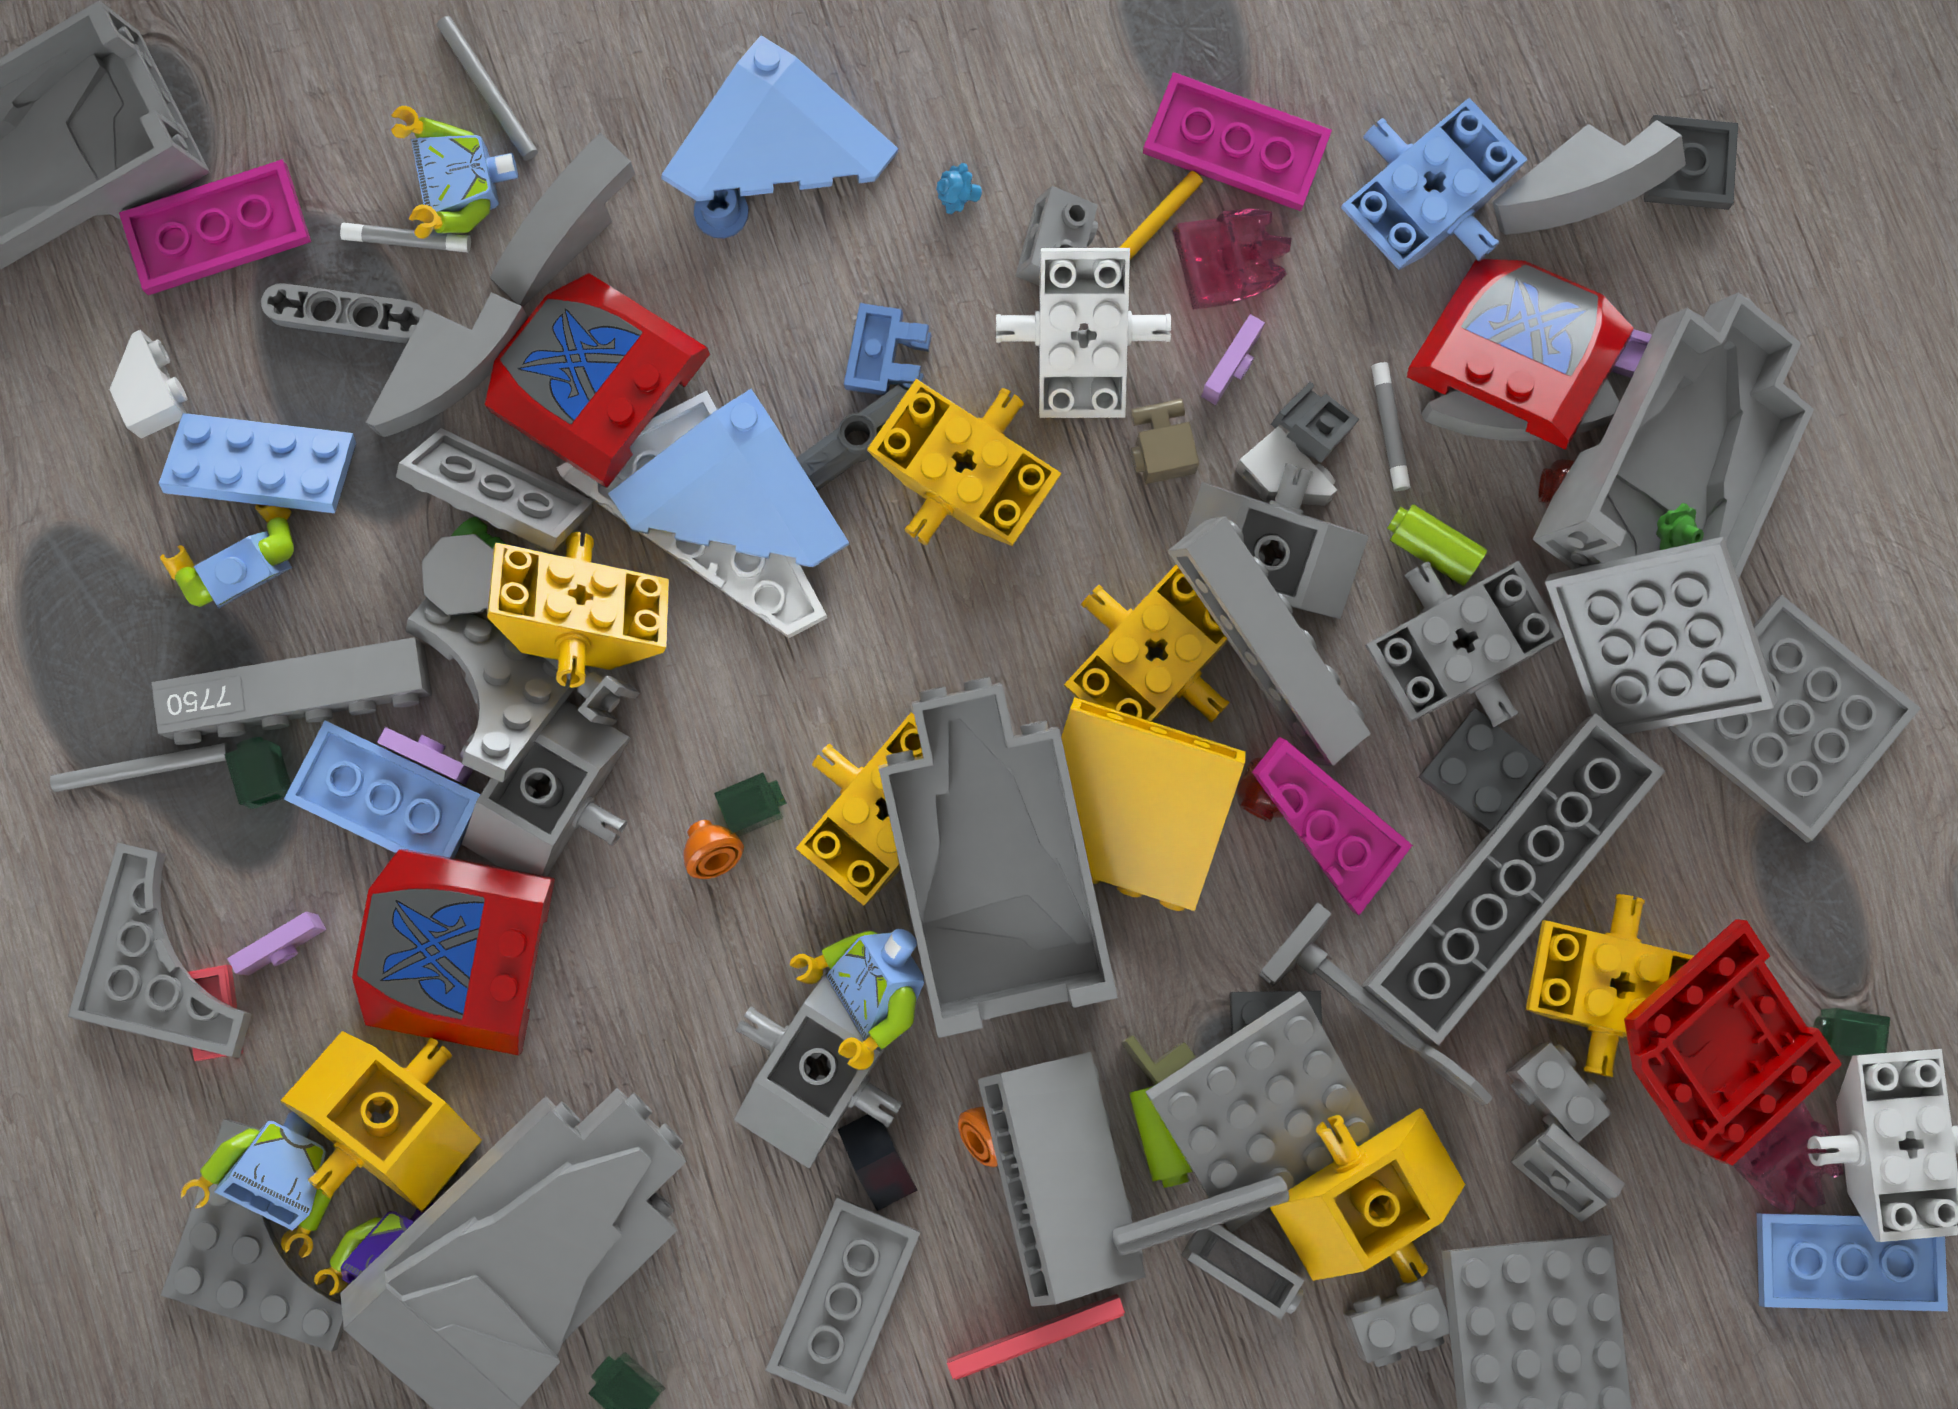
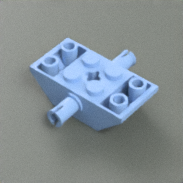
M1470 98L1465 100L1414 144L1407 145L1387 124L1384 118L1377 121L1376 124L1378 126L1373 125L1363 138L1386 160L1388 165L1343 203L1341 209L1398 270L1423 258L1446 237L1453 234L1471 251L1477 261L1485 258V254L1488 255L1499 244V241L1486 230L1474 217V214L1523 166L1527 158ZM1424 188L1431 189V191L1427 192Z

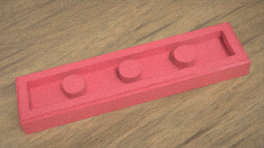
M1118 1294L1104 1298L948 1358L947 1365L952 1379L955 1378V1380L966 1377L1122 1317L1125 1311Z

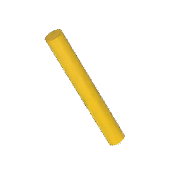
M1190 171L1119 247L1130 248V260L1203 183L1200 175L1195 171Z

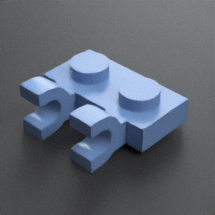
M860 303L844 380L845 389L884 395L889 392L890 384L896 386L899 384L903 389L908 390L915 379L923 383L924 375L920 373L921 366L894 363L898 343L912 349L929 352L932 337L931 333L928 332L929 325L902 322V309Z

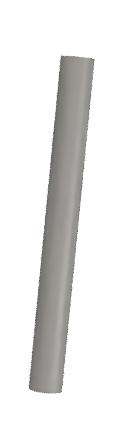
M450 16L441 18L436 24L519 154L525 161L534 158L538 150Z
M227 743L60 773L50 776V785L53 792H60L230 760V749Z

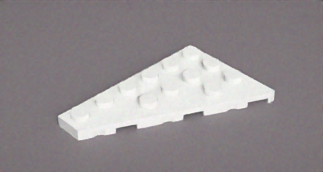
M705 391L652 418L630 446L633 454L608 488H605L567 462L556 468L563 480L628 525L608 493L717 409L710 395ZM650 528L649 534L640 533L788 638L827 619L822 605L801 566L796 564V558L770 553L768 559L738 553L735 551V545L711 540L709 546L679 541L675 539V533Z

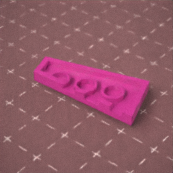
M1279 737L1252 773L1351 911L1360 915L1413 845L1291 743Z

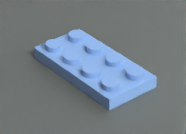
M183 413L159 485L162 492L166 494L335 513L356 442L353 433Z
M324 720L284 800L394 853L399 849H408L455 858L466 834L476 801L481 794Z
M1756 1213L1759 1306L1777 1308L1948 1311L1945 1236L1876 1242L1861 1215Z

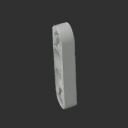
M285 283L274 284L268 287L261 298V307L264 313L276 325L282 327L407 344L416 325H411L409 331H405L400 323L388 321V310H390L389 313L396 320H407L409 314H413L418 322L424 312L420 305L408 300ZM284 296H286L293 305L303 306L304 317L298 308L284 307L282 314H280L274 307V304L282 303ZM323 301H332L336 305L334 316L327 321L316 320L314 317L316 306ZM370 306L376 308L378 318L373 325L362 327L356 323L357 313L362 308Z

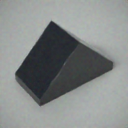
M867 1114L837 1129L854 1171L877 1211L918 1191L888 1128L883 1123Z

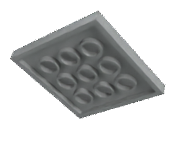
M1724 537L1549 574L1545 580L1591 715L1596 713L1621 735L1775 707L1777 698Z
M1781 595L1774 600L1753 626L1777 698L1775 707L1669 726L1668 729L1807 843L1813 841L1921 708Z
M1301 992L1296 993L1146 1091L1147 1096L1208 1198L1275 1176H1281L1289 1190L1334 1162L1327 1147L1316 1132V1127L1323 1121L1326 1127L1330 1128L1335 1135L1327 1121L1329 1117L1342 1116L1344 1124L1357 1146L1380 1133L1312 1007ZM1266 1209L1224 1222V1225L1230 1232H1233Z
M1600 1234L1442 1251L1458 1409H1631L1612 1235Z

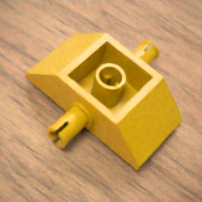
M915 379L867 448V451L898 480L926 499L909 525L904 529L912 538L915 539L917 536L919 537L918 542L928 545L931 537L948 514L977 533L1011 546L1015 544L1062 474L1003 434L1019 409L1024 405V402L1016 394L1011 399L1009 397L1011 391L1001 388L982 418H976L918 379ZM964 461L972 463L973 471L964 469L962 473L957 472V464Z
M573 532L566 538V557L495 542L487 618L521 653L558 660L556 680L560 685H566L568 673H571L570 688L583 685L586 678L585 666L611 670L664 653L667 641L669 579L592 563L594 539L587 533L584 535V545L582 547L580 546L581 532Z
M1177 564L1134 610L1130 608L1127 611L1100 584L1092 590L1093 594H1089L1081 603V606L1086 608L1110 630L1108 632L1109 636L1066 681L1064 686L1078 699L1154 722L1177 697L1180 699L1183 696L1212 723L1230 702L1225 700L1200 676L1203 674L1201 672L1202 669L1215 657L1228 639ZM1147 647L1161 648L1164 651L1162 657L1165 660L1162 661L1159 658H1155L1152 662L1146 658L1149 651Z
M912 712L865 767L861 766L858 769L834 749V746L828 744L822 752L835 765L829 764L819 754L812 763L814 768H817L841 788V795L795 849L863 906L901 869L890 818L888 816L883 821L879 819L881 815L879 806L882 803L886 804L878 766L887 764V755L913 750L914 758L923 756L915 717Z
M1624 894L1615 895L1616 901L1610 933L1602 934L1542 920L1525 1009L1552 1020L1586 1027L1587 1031L1591 1032L1583 1071L1605 1077H1613L1619 1038L1627 1037L1624 1018L1694 957V955L1641 943L1637 936L1645 900L1639 897L1633 899L1634 896ZM1611 979H1614L1615 988L1610 987Z
M341 1031L281 1099V1103L334 1143L335 1151L316 1173L308 1179L312 1186L317 1190L321 1189L322 1194L331 1199L334 1195L333 1193L356 1167L362 1168L363 1166L420 1212L423 1213L482 1142V1139L444 1100L426 1086L446 1061L452 1057V1054L446 1047L442 1045L439 1048V1042L430 1038L417 1056L404 1068L397 1065L376 1047ZM386 1110H389L390 1119L387 1122L374 1123L373 1112L376 1111L379 1114H383Z
M1421 1108L1360 1146L1356 1145L1344 1124L1342 1116L1336 1115L1327 1118L1335 1135L1330 1128L1326 1127L1323 1121L1316 1127V1132L1321 1137L1334 1162L1289 1189V1200L1270 1207L1272 1213L1313 1281L1364 1272L1390 1256L1404 1283L1417 1281L1418 1279L1409 1264H1411L1414 1270L1418 1271L1421 1277L1427 1273L1429 1268L1412 1241L1444 1221L1466 1184L1424 1110Z

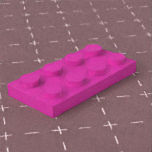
M1173 72L1144 144L1143 154L1189 171H1195L1197 174L1302 211L1332 129Z
M283 159L119 212L142 290L148 296L311 242L288 166Z

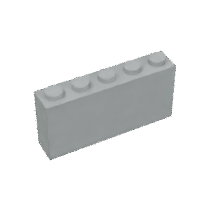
M1091 1052L979 1078L980 1092L1031 1307L1059 1304L1146 1277L1142 1264V1250L1120 1255L1113 1242L1112 1231L1132 1223V1208L1129 1200L1126 1198L1120 1174L1121 1163L1115 1153L1109 1129L1110 1118L1104 1108L1099 1088V1073L1093 1063Z

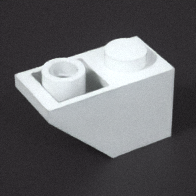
M141 330L132 333L109 390L126 427L142 439L180 421L182 414L186 413L182 402L187 401V396L176 377L170 378L165 365L170 363V359L162 343L158 339L152 341Z
M1279 426L1239 460L1236 467L1237 473L1264 502L1275 501L1286 463L1298 467L1293 485L1297 482L1301 468L1313 472L1301 504L1325 506L1332 500L1337 491L1333 486L1335 480L1330 472L1321 464L1315 466L1296 447V444L1286 437L1288 433L1286 434Z

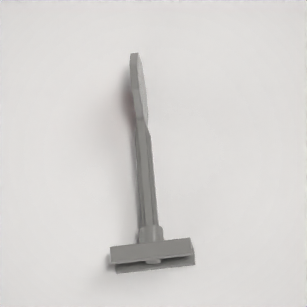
M476 534L441 537L422 560L424 595L447 615L479 613L488 609L493 548ZM545 658L558 669V660ZM585 669V682L578 687L577 692L586 700L578 711L590 722L613 726L618 719L610 712L619 704L620 697L623 696L635 700L640 692L626 681L610 676H605L603 679L595 671L590 673ZM568 673V674H567V678H568V679H570V674H571V673Z
M1317 902L1264 966L1259 976L1274 987L1292 971L1296 964L1310 975L1313 973L1317 974L1402 1045L1417 1051L1439 1075L1456 1089L1480 1105H1487L1493 1097L1475 1078L1450 1058L1425 1044L1412 1027L1326 958L1328 954L1318 947L1315 941L1321 935L1332 913Z

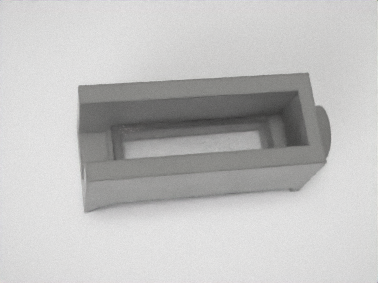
M1220 1225L1195 1232L1181 1254L1188 1261L1280 1320L1286 1312L1292 1314L1304 1296V1290L1301 1289L1305 1281L1303 1278Z

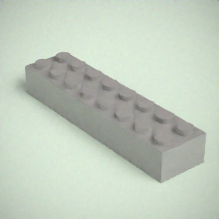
M1596 713L1584 719L1361 987L1412 1027L1425 1044L1439 1046L1658 781L1665 770Z

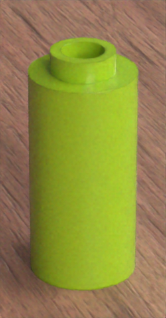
M1412 504L1409 510L1400 507L1387 527L1388 530L1393 532L1389 541L1425 563L1429 561L1431 567L1463 587L1469 581L1487 552L1486 548L1415 504Z
M1150 1086L1129 1092L1151 1179L1152 1181L1161 1180L1163 1188L1189 1182L1188 1173L1193 1171L1147 1096L1146 1091L1153 1087Z

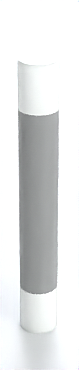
M342 223L340 230L341 239L349 241L469 253L471 248V237L469 235L431 232L427 238L420 239L415 235V230Z
M1381 362L1372 365L1371 369L1393 491H1403L1411 488L1389 365L1387 362Z

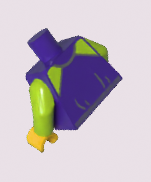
M431 1202L430 1205L425 1209V1211L434 1203ZM416 1209L411 1219H408L390 1210L383 1218L374 1217L347 1231L330 1259L331 1267L323 1269L315 1275V1284L320 1285L324 1283L328 1275H331L334 1278L335 1284L329 1296L343 1291L348 1283L350 1284L423 1213Z

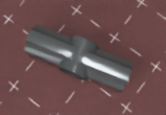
M899 384L861 412L846 416L836 430L796 458L817 491L857 462H864L872 457L867 448L907 392ZM853 431H863L869 436V440L865 444L857 446L850 444L846 438Z

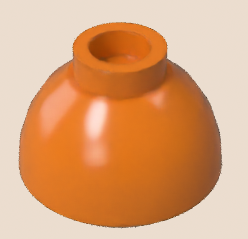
M700 820L691 825L687 831L689 839L684 848V865L687 873L693 878H715L728 872L739 862L744 852V845L740 838L730 829L721 825H713L710 820Z
M975 1107L962 1112L959 1115L958 1130L964 1145L978 1162L988 1167H997L998 1163L985 1108Z

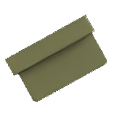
M1133 1035L1121 1042L1153 1086L1181 1069L1196 1057L1187 1044L1182 1042L1175 1045L1153 1062Z

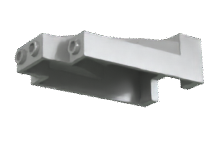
M100 0L0 58V270L93 216L113 215L120 219L119 212L168 197L210 173L140 32Z
M1739 292L1711 304L1704 319L1688 307L1660 319L1601 443L1579 453L1552 497L1532 540L1571 569L1660 551L1661 539L1656 535L1659 518L1666 514L1667 511L1676 510L1681 503H1685L1689 508L1696 509L1695 523L1697 528L1702 529L1704 532L1702 541L1724 537L1737 578L1739 579L1814 411L1794 390L1787 388L1783 384L1801 342Z
M991 677L963 682L965 691L948 695L946 686L919 692L920 701L911 702L923 756L914 758L913 750L887 755V764L878 766L938 1038L983 1028L981 1020L1070 1001L1072 1007L1075 1008L1118 998L1060 729L1058 727L1048 728L1047 720L1020 726L1022 734L1014 736L1003 685L1001 683L992 685Z
M616 1088L582 1122L564 1102L561 1101L556 1106L545 1096L340 1293L343 1329L433 1409H520L560 1363L558 1353L562 1343L677 1231L670 1216L674 1209L656 1191L686 1163L679 1148L683 1141L666 1123L660 1128L648 1118L652 1114L651 1109L635 1093L628 1098Z

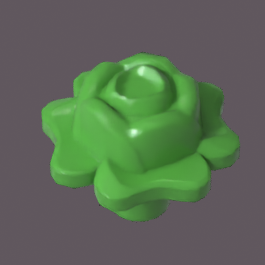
M1681 503L1676 510H1669L1659 518L1656 535L1661 539L1660 550L1702 541L1704 532L1702 529L1697 528L1695 523L1696 509L1689 508L1687 504Z

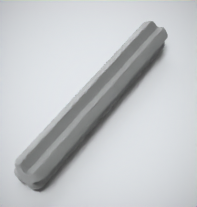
M1275 1176L1116 1228L1112 1231L1113 1242L1120 1255L1133 1253L1285 1203L1289 1200L1288 1187L1281 1176Z

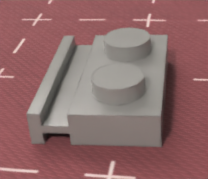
M1554 1123L1549 1126L1547 1131L1541 1132L1519 1149L1511 1161L1513 1165L1580 1222L1605 1206L1609 1199L1612 1197L1615 1199L1619 1196L1625 1185L1624 1182Z

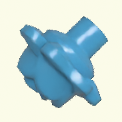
M961 163L957 167L951 166L949 171L942 173L941 179L937 182L938 199L941 200L942 205H945V210L948 214H953L955 211L961 212L968 200L977 202L981 197V186L972 184V173L968 172V166L965 163Z

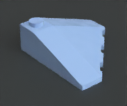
M761 35L737 62L663 171L661 179L695 201L713 200V191L739 188L740 197L773 193V184L798 182L800 190L831 187L833 184L832 178L857 175L858 183L875 182L896 156L898 148L797 57Z
M749 389L714 411L608 493L631 530L635 532L649 534L650 528L675 533V539L679 541L709 546L711 540L735 545V551L738 553L768 559L770 553L796 558L797 565L812 568L849 545V541L752 389Z

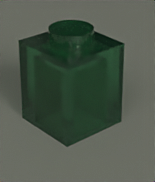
M254 737L237 743V750L224 754L240 805L254 809L284 799L291 786V782L279 745L269 740H263L262 737Z
M764 772L714 793L730 833L736 834L738 837L784 818L780 807L787 804L781 787L777 779L769 782Z
M1831 1008L1821 1009V1015L1815 1019L1813 1028L1820 1030L1838 1058L1851 1060L1854 1055L1887 1053L1890 1017Z
M625 1352L616 1361L608 1356L591 1376L596 1384L588 1394L605 1409H649L666 1388Z

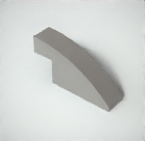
M1656 120L1624 146L1590 124H1587L1493 201L1499 231L1507 235L1550 229L1584 220L1637 198L1668 179L1686 165L1682 135Z
M599 133L574 158L539 199L507 245L490 276L491 280L511 300L522 307L612 223L605 203L635 175L631 161L603 134Z
M491 292L472 330L425 309L366 420L367 425L376 434L387 437L429 420L450 408L473 391L492 373L494 360L528 319L523 307Z
M1609 380L1605 381L1575 434L1584 433L1611 422L1620 402ZM1459 390L1429 401L1421 413L1425 422L1468 436L1506 441L1543 440L1525 432L1527 421Z

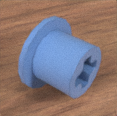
M736 189L713 191V200L695 202L694 217L697 226L703 233L713 238L725 239L736 235L743 229L748 220L749 209L744 196L740 197V193Z

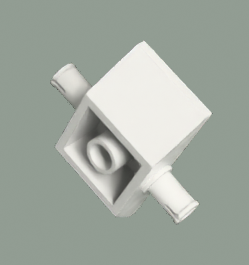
M1041 248L1039 311H1035V315L996 314V343L1035 342V346H1039V418H1125L1127 346H1131V341L1170 342V314L1132 315L1131 311H1128L1130 248ZM1080 324H1088V329L1079 330Z
M1942 1049L1852 1056L1836 1101L1840 1135L1810 1137L1807 1145L1808 1149H1826V1152L1809 1153L1811 1163L1816 1167L1844 1163L1847 1193L1876 1242L1958 1235V1168L1956 1154H1958V1126H1952Z

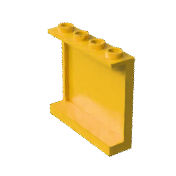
M1074 697L1061 738L1093 884H1098L1102 881L1117 886L1118 891L1131 897H1142V895L1158 899L1161 905L1171 910L1183 911L1186 908L1195 911L1245 764L1246 751Z

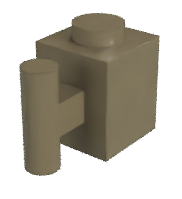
M1182 398L1130 410L1134 426L1150 423L1152 430L1139 432L1136 447H1131L1134 470L1136 473L1143 472L1145 484L1196 474L1199 459L1190 422L1171 425L1169 420L1170 418L1185 415Z

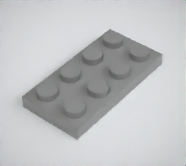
M442 428L400 461L396 473V478L411 484L415 489L432 494L450 503L456 509L467 511L490 522L496 528L507 530L528 540L532 545L551 552L590 515L594 500Z
M837 1197L765 1371L847 1406H851L921 1231Z

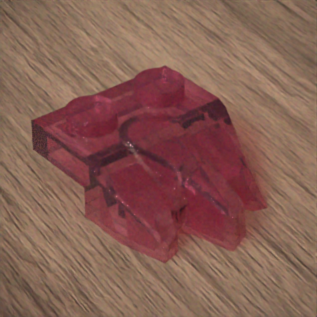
M1251 208L1223 211L1215 219L1178 223L1172 229L1193 310L1238 303L1273 288L1287 275L1285 269L1275 264L1273 260L1281 258L1290 252L1292 238L1269 235L1265 232V227L1272 222V211Z
M1804 1101L1734 1164L1736 1170L1771 1205L1790 1214L1795 1208L1796 1196L1811 1207L1826 1204L1821 1184L1822 1175L1827 1174L1835 1178L1844 1174L1841 1163L1817 1167L1811 1163L1809 1153L1826 1152V1149H1808L1807 1145L1810 1137H1826L1831 1135L1825 1125L1813 1120Z

